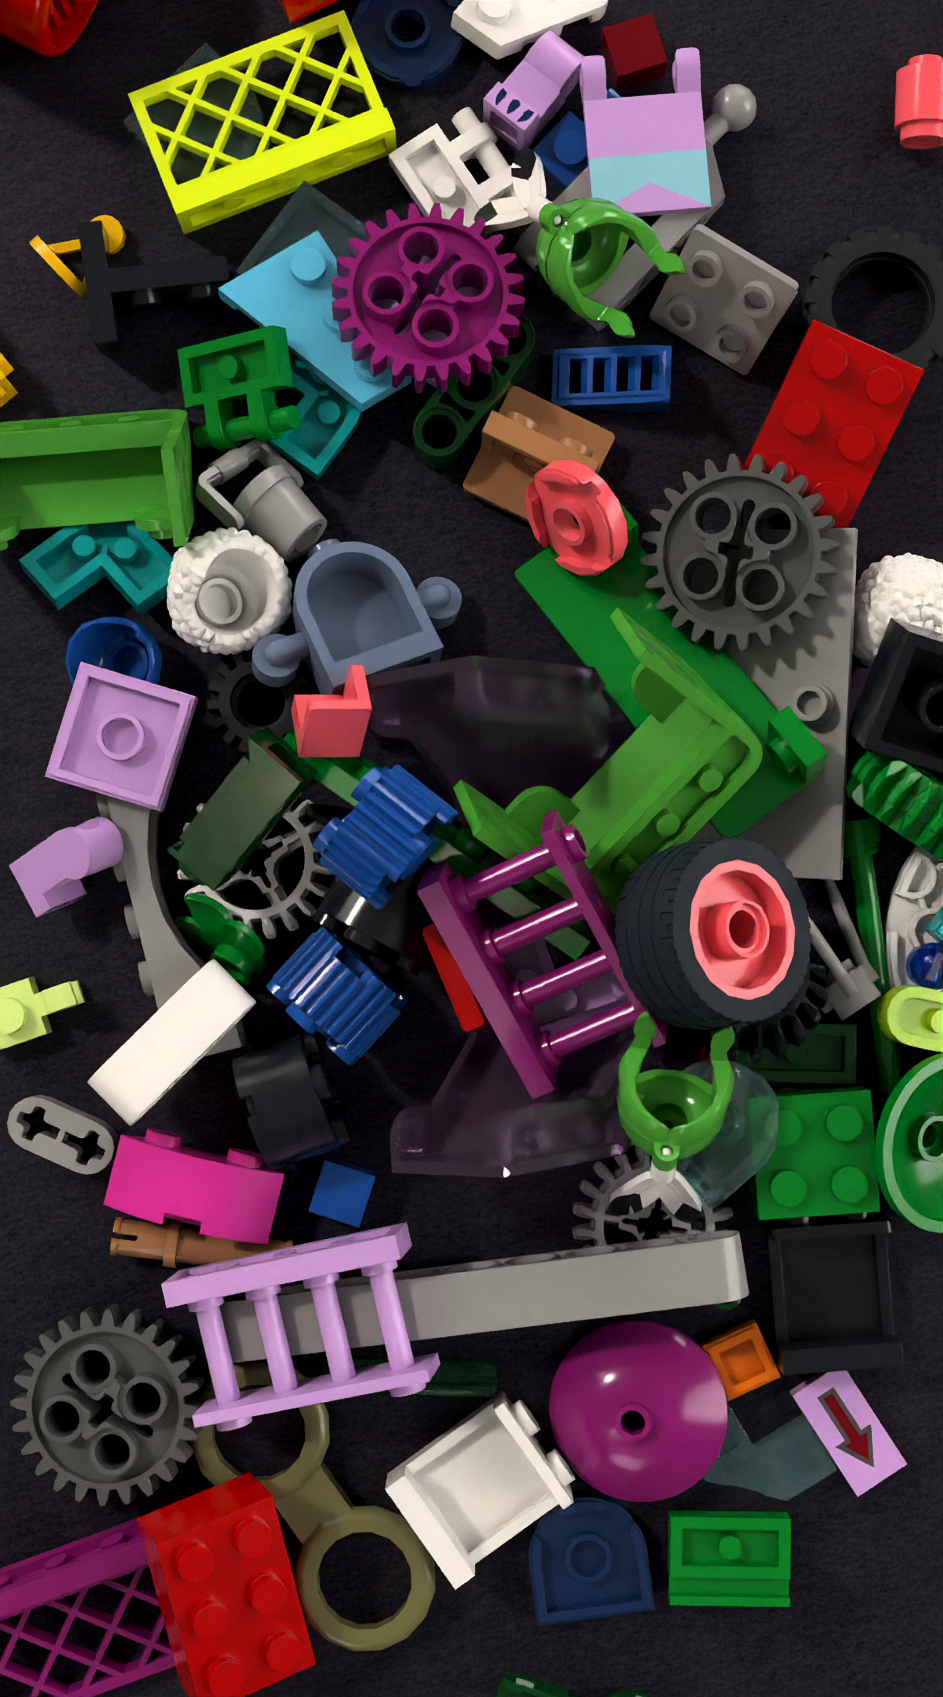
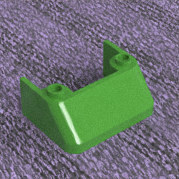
M158 409L0 422V551L7 549L8 540L15 538L20 530L124 521H135V527L142 531H148L149 538L151 539L173 538L174 547L187 545L194 523L191 439L188 414L185 410Z
M618 607L609 617L636 658L641 662L633 673L631 690L638 704L650 713L647 719L572 799H569L553 787L535 786L520 793L504 810L462 779L453 787L473 836L507 860L545 843L540 835L545 814L557 809L566 826L573 823L580 831L589 857L584 861L612 914L617 913L616 908L620 902V894L623 893V887L629 881L628 878L634 873V870L641 866V863L650 856L672 846L687 843L756 772L763 755L762 745L751 728L681 657ZM557 865L532 876L564 899L573 897Z

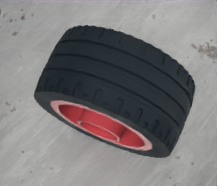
M708 838L675 845L656 853L647 860H644L641 866H638L634 873L629 876V881L623 887L624 891L620 894V902L616 908V927H614V933L616 934V939L614 940L617 946L616 954L619 957V966L623 970V977L627 980L628 987L633 991L635 998L641 1002V1005L647 1008L649 1013L657 1016V1019L676 1027L695 1030H713L723 1028V1026L742 1027L769 1019L773 1015L781 1012L780 1010L785 1009L787 1003L791 1002L794 998L793 996L798 993L799 986L804 981L803 977L807 973V964L810 960L811 924L808 918L809 913L806 909V901L802 896L803 893L798 887V882L792 876L793 873L790 869H787L786 864L778 858L779 856L772 853L769 848L745 838Z

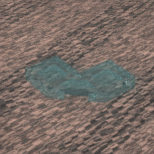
M728 1404V1425L722 1449L716 1461L703 1478L705 1481L725 1486L733 1485L761 1492L765 1496L788 1501L837 1471V1468L804 1414L752 1444Z

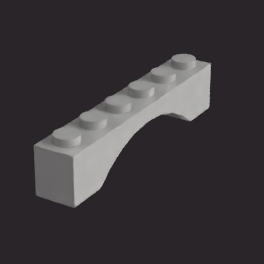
M96 792L101 817L113 822L123 839L124 851L122 859L117 865L113 866L119 882L127 881L132 903L124 905L125 919L132 939L141 938L146 961L138 963L139 976L145 995L147 997L155 995L159 1010L206 963L189 946L180 929L173 922L174 919L161 887L157 860V835L160 812ZM242 1019L204 1056L247 1045L248 1041Z

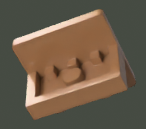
M512 386L499 412L492 410L482 429L481 448L463 482V490L529 523L526 513L525 493L527 486L534 481V475L553 461L567 459L588 466L598 475L615 436L612 432L520 387Z

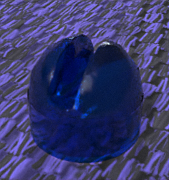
M934 942L922 943L913 948L906 960V972L909 979L916 986L934 990L943 988V960L934 981L926 979L935 961L937 952L943 955V944Z

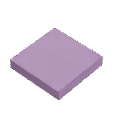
M80 662L45 777L163 812L198 698L187 693Z

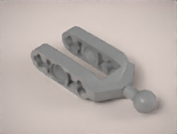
M729 84L720 89L712 100V114L704 122L711 197L710 211L662 215L651 226L659 244L666 253L678 254L684 248L696 225H705L709 218L723 205L725 193L712 146L726 132H739L748 127L756 116V98L752 91L742 84ZM588 167L553 201L554 204L560 206L573 199L591 198ZM534 221L519 238L514 252L537 272L539 271L536 257V241L542 225ZM635 243L623 255L612 275L596 291L587 295V297L602 305L622 311L660 271L657 265ZM585 319L597 331L602 330L608 325V323Z

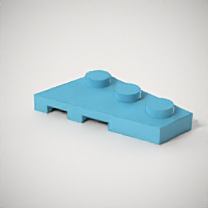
M318 230L218 288L221 300L235 311L239 309L258 324L260 328L270 325L285 327L288 349L303 360L311 372L361 412L407 386L412 381V377L406 376L397 388L392 387V370L388 368L376 377H372L369 364L371 356L355 362L352 359L351 345L354 341H340L338 325L341 322L333 320L332 302L337 299L332 297L331 280L340 277L337 275V259Z

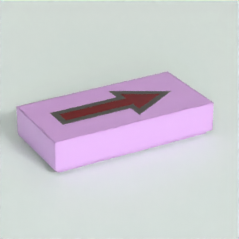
M847 1371L816 1373L789 1391L857 1497L907 1465Z

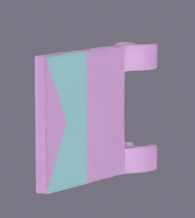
M690 47L676 50L675 61L672 66L675 93L607 99L604 57L600 55L582 57L579 83L583 104L591 198L609 200L636 217L710 211L711 197L701 99L700 55L697 48Z

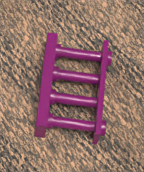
M557 809L545 814L540 833L545 843L467 879L463 875L456 876L448 861L444 860L425 869L416 891L532 1099L555 1090L558 1067L562 1064L563 1056L633 1027L640 1014L648 1011L635 998L633 991L628 987L627 980L623 977L624 973L619 966L620 961L616 954L617 946L614 940L616 939V934L614 933V927H616L615 917L584 861L589 857L585 841L575 824L565 825ZM557 865L573 897L500 930L495 931L492 927L484 928L475 912L477 901ZM586 919L601 950L526 983L520 979L513 981L504 964L507 953ZM614 971L629 999L628 1002L554 1034L549 1030L543 1032L540 1030L532 1015L535 1005ZM649 1013L656 1026V1035L651 1040L654 1048L666 1043L667 1023Z

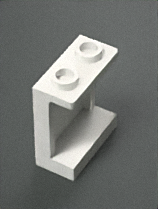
M503 1390L387 1473L386 1492L455 1590L475 1576V1564L556 1505L560 1504L564 1510L574 1503L569 1484L575 1480V1477L568 1464L555 1448L548 1454L534 1436L541 1429L530 1410L522 1400L512 1404Z

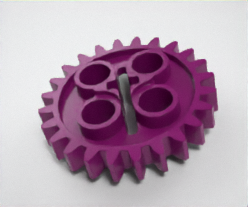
M411 203L408 209V219L402 221L391 209L386 210V227L381 229L368 220L365 222V238L367 242L350 237L348 239V254L350 257H338L336 260L337 275L340 277L331 280L332 297L337 299L332 302L333 320L341 322L338 325L339 339L341 342L354 341L351 345L352 359L355 362L371 356L369 364L372 377L381 374L386 368L392 370V387L397 388L406 376L414 377L416 393H422L426 380L435 378L441 393H444L448 387V376L456 375L462 384L469 386L471 367L475 366L478 370L488 375L492 369L491 354L506 358L509 347L507 338L518 337L520 320L516 317L523 316L525 298L519 296L523 291L524 277L521 274L513 273L516 269L517 256L515 253L500 255L503 251L504 241L502 234L484 239L486 220L483 218L476 221L470 227L463 225L464 209L458 208L450 220L442 218L440 203H434L429 217H421L415 203ZM416 255H426L433 260L426 264H416L411 262L409 258ZM452 260H459L450 267L447 273L446 271L444 273V269ZM439 285V291H438V297H437L436 295H433V294L435 293L436 288H437V286ZM463 287H474L482 293L474 297H466L459 294L457 290ZM383 298L392 299L399 303L391 309H381L374 305L377 300ZM419 298L420 300H422V302L420 304L419 309L417 310V301ZM409 322L410 324L412 322V326L404 336L396 335L406 328ZM433 330L445 333L448 338L440 342H431L424 339L422 335Z

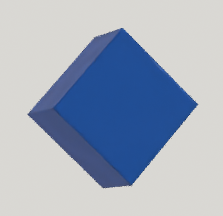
M327 1156L308 1211L359 1228L377 1172Z

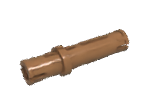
M117 1216L113 1232L137 1236V1240L130 1241L111 1238L110 1255L163 1260V1266L176 1268L177 1262L201 1266L291 1247L294 1240L269 1239L268 1244L242 1242L199 1234L200 1229L184 1228L183 1222L177 1220H170L169 1225L129 1220Z

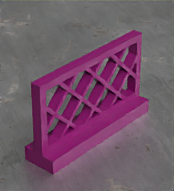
M136 1519L0 1568V1630L12 1634L0 1657V1676L2 1674L32 1686L33 1689L29 1697H93L176 1666L169 1639L160 1635L165 1625L162 1613H160L152 1631L121 1619L131 1596L160 1607L156 1590L139 1583L144 1569L149 1567ZM134 1572L131 1579L124 1577V1575ZM105 1584L124 1592L114 1615L82 1603L89 1588ZM77 1593L75 1600L67 1597ZM48 1605L68 1613L58 1636L26 1624L31 1610ZM21 1614L19 1620L11 1618L13 1616ZM75 1617L107 1629L96 1652L65 1640ZM114 1633L145 1645L140 1658L126 1664L104 1656V1653ZM18 1638L51 1650L40 1673L8 1660ZM153 1649H156V1650L159 1651V1652H156V1653H154V1654H151V1652H152ZM57 1654L88 1665L89 1668L84 1679L69 1685L49 1677L48 1673ZM96 1670L102 1671V1673L95 1675ZM40 1690L46 1692L45 1694L38 1696Z

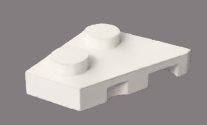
M463 0L453 12L450 27L496 60L521 51L528 43L536 42L547 31L551 30L560 36L563 26L585 17L588 18L590 23L600 20L605 14L609 0Z

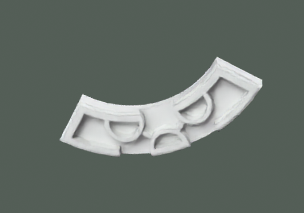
M916 845L899 871L885 913L883 936L890 988L898 985H914L941 991L943 990V947L924 928L943 906V861Z

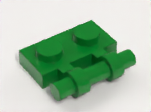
M270 325L177 349L185 408L205 410L206 425L195 427L193 430V441L198 449L203 450L214 447L221 452L238 448L243 440L257 438L261 442L281 438L284 435V431L299 428L301 416L296 406L290 405L279 408L275 402L274 392L293 388L285 327ZM247 399L249 415L236 418L233 415L232 402Z

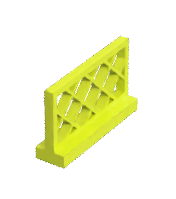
M344 10L128 93L184 235L385 157L397 149L394 124L387 107H383ZM339 32L346 50L337 69L309 57L317 40ZM302 47L299 53L293 51L294 49ZM277 57L294 64L283 90L255 79L263 61ZM350 63L357 77L346 73ZM248 68L245 74L239 72L240 70ZM303 69L332 80L321 106L293 95ZM224 78L240 85L229 111L201 100L209 82ZM343 85L364 94L370 110L347 118L330 109L340 86ZM193 89L191 95L184 93L186 91ZM250 90L278 101L267 127L239 116ZM166 99L186 106L175 132L152 123L146 107ZM287 106L316 117L309 134L293 139L277 132ZM196 111L224 122L213 148L185 137ZM325 121L333 124L322 129ZM233 127L262 138L254 156L238 160L222 153ZM159 139L170 143L165 154ZM271 142L279 145L277 147L269 149ZM180 147L207 159L200 177L179 185L176 184L171 167ZM217 164L225 166L223 168L215 170Z

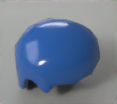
M101 617L82 623L68 640L64 663L72 686L80 662L158 685L163 655L154 635L143 625L131 619L121 617Z

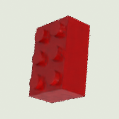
M813 319L743 464V470H748L755 454H759L764 458L766 474H769L780 461L784 462L788 466L786 484L803 474L809 483L802 498L804 499L816 493H820L824 498L825 502L814 513V516L832 515L836 523L832 528H848L925 370Z
M250 1472L136 1518L179 1680L189 1697H245L316 1664L273 1496Z

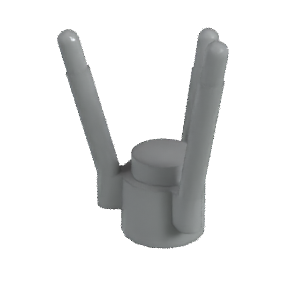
M822 879L828 899L856 967L849 958L842 963L839 961L813 920L808 917L811 924L810 942L830 970L827 972L828 978L825 985L828 998L822 1011L826 1014L834 1009L843 1021L881 995L873 983L880 977L867 959L835 881Z

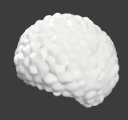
M230 527L227 530L218 528L215 532L208 531L203 536L194 537L191 542H188L186 546L180 547L174 553L170 566L166 601L169 615L172 618V628L177 631V634L185 642L191 643L195 647H200L203 653L209 651L213 654L229 655L231 653L235 655L239 652L242 653L243 650L248 651L262 637L278 633L281 626L289 619L292 612L290 602L293 595L291 593L292 581L288 577V568L278 552L258 535L251 536L248 530L238 532L234 527Z
M908 552L903 556L898 555L895 558L886 555L882 558L881 562L871 563L869 568L862 573L861 579L855 585L852 652L862 665L867 666L871 670L890 617L943 634L942 563L936 562L934 559L924 558L923 556L912 555Z

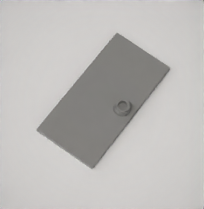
M830 528L821 534L822 538L836 540L840 544L839 550L823 555V561L835 566L838 569V574L834 576H820L818 584L830 596L828 599H819L811 596L807 601V604L816 616L814 620L807 619L797 613L792 617L797 635L792 637L780 627L773 629L774 647L771 648L766 647L758 635H753L752 645L747 653L740 651L734 636H731L726 651L773 708L779 713L789 706L827 752L825 770L821 776L737 837L753 840L754 843H760L763 847L769 848L772 853L779 856L778 858L786 864L787 869H790L794 878L842 880L846 810L845 785L847 784L858 529ZM761 529V538L764 543L777 544L788 536L791 529ZM705 530V532L708 533V534H716V533H719V532L723 531V530ZM742 530L743 535L739 548H729L726 557L735 563L734 577L725 596L726 607H731L735 603L739 562L741 559H751L753 556V551L744 544L746 530ZM704 563L693 571L690 585L696 594L709 592L716 585L718 580L716 565ZM761 574L751 581L748 595L753 604L764 605L775 597L778 591V582L775 575ZM708 821L688 842L721 836Z

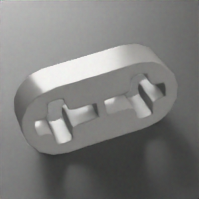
M35 1095L21 1100L12 1108L7 1121L9 1135L16 1144L74 1172L85 1175L98 1173L111 1165L115 1159L119 1140L117 1133L111 1125L50 1096ZM40 1107L46 1110L44 1121L59 1128L58 1135L49 1131H42L32 1137L28 1134L30 1124L23 1120L24 1113L31 1114ZM95 1131L100 1135L97 1144L105 1149L104 1156L95 1155L89 1161H85L81 1158L83 1148L67 1140L69 1134L85 1138Z

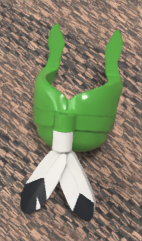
M524 147L515 156L511 167V176L516 196L490 201L477 211L474 221L476 222L481 218L486 220V231L519 227L533 221L542 225L536 241L537 264L541 275L553 293L558 295L580 317L608 323L612 330L620 337L634 338L635 333L632 321L627 314L613 307L602 305L588 298L587 295L596 291L612 275L623 258L629 237L657 265L658 270L664 274H685V264L677 254L666 253L663 250L653 229L646 222L609 200L580 198L558 206L546 199L545 176L540 157L531 149Z
M644 1011L637 1018L633 1027L636 1037L620 1061L617 1102L622 1127L634 1145L649 1156H652L650 1171L636 1176L611 1194L609 1211L617 1215L635 1214L660 1197L673 1215L687 1221H698L701 1215L702 1203L689 1183L676 1171L678 1160L702 1151L716 1138L721 1130L734 1086V1074L727 1056V1051L735 1041L734 1030L731 1026H723V1028L717 1029L712 1036L710 1045V1058L713 1065L712 1085L696 1075L677 1070L653 1069L639 1073L651 1040L656 1035L655 1023L648 1011Z

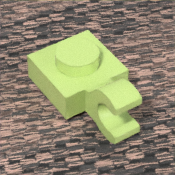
M34 977L0 987V1050L52 1033L47 1015L85 1003L79 981H69L41 992L38 990Z

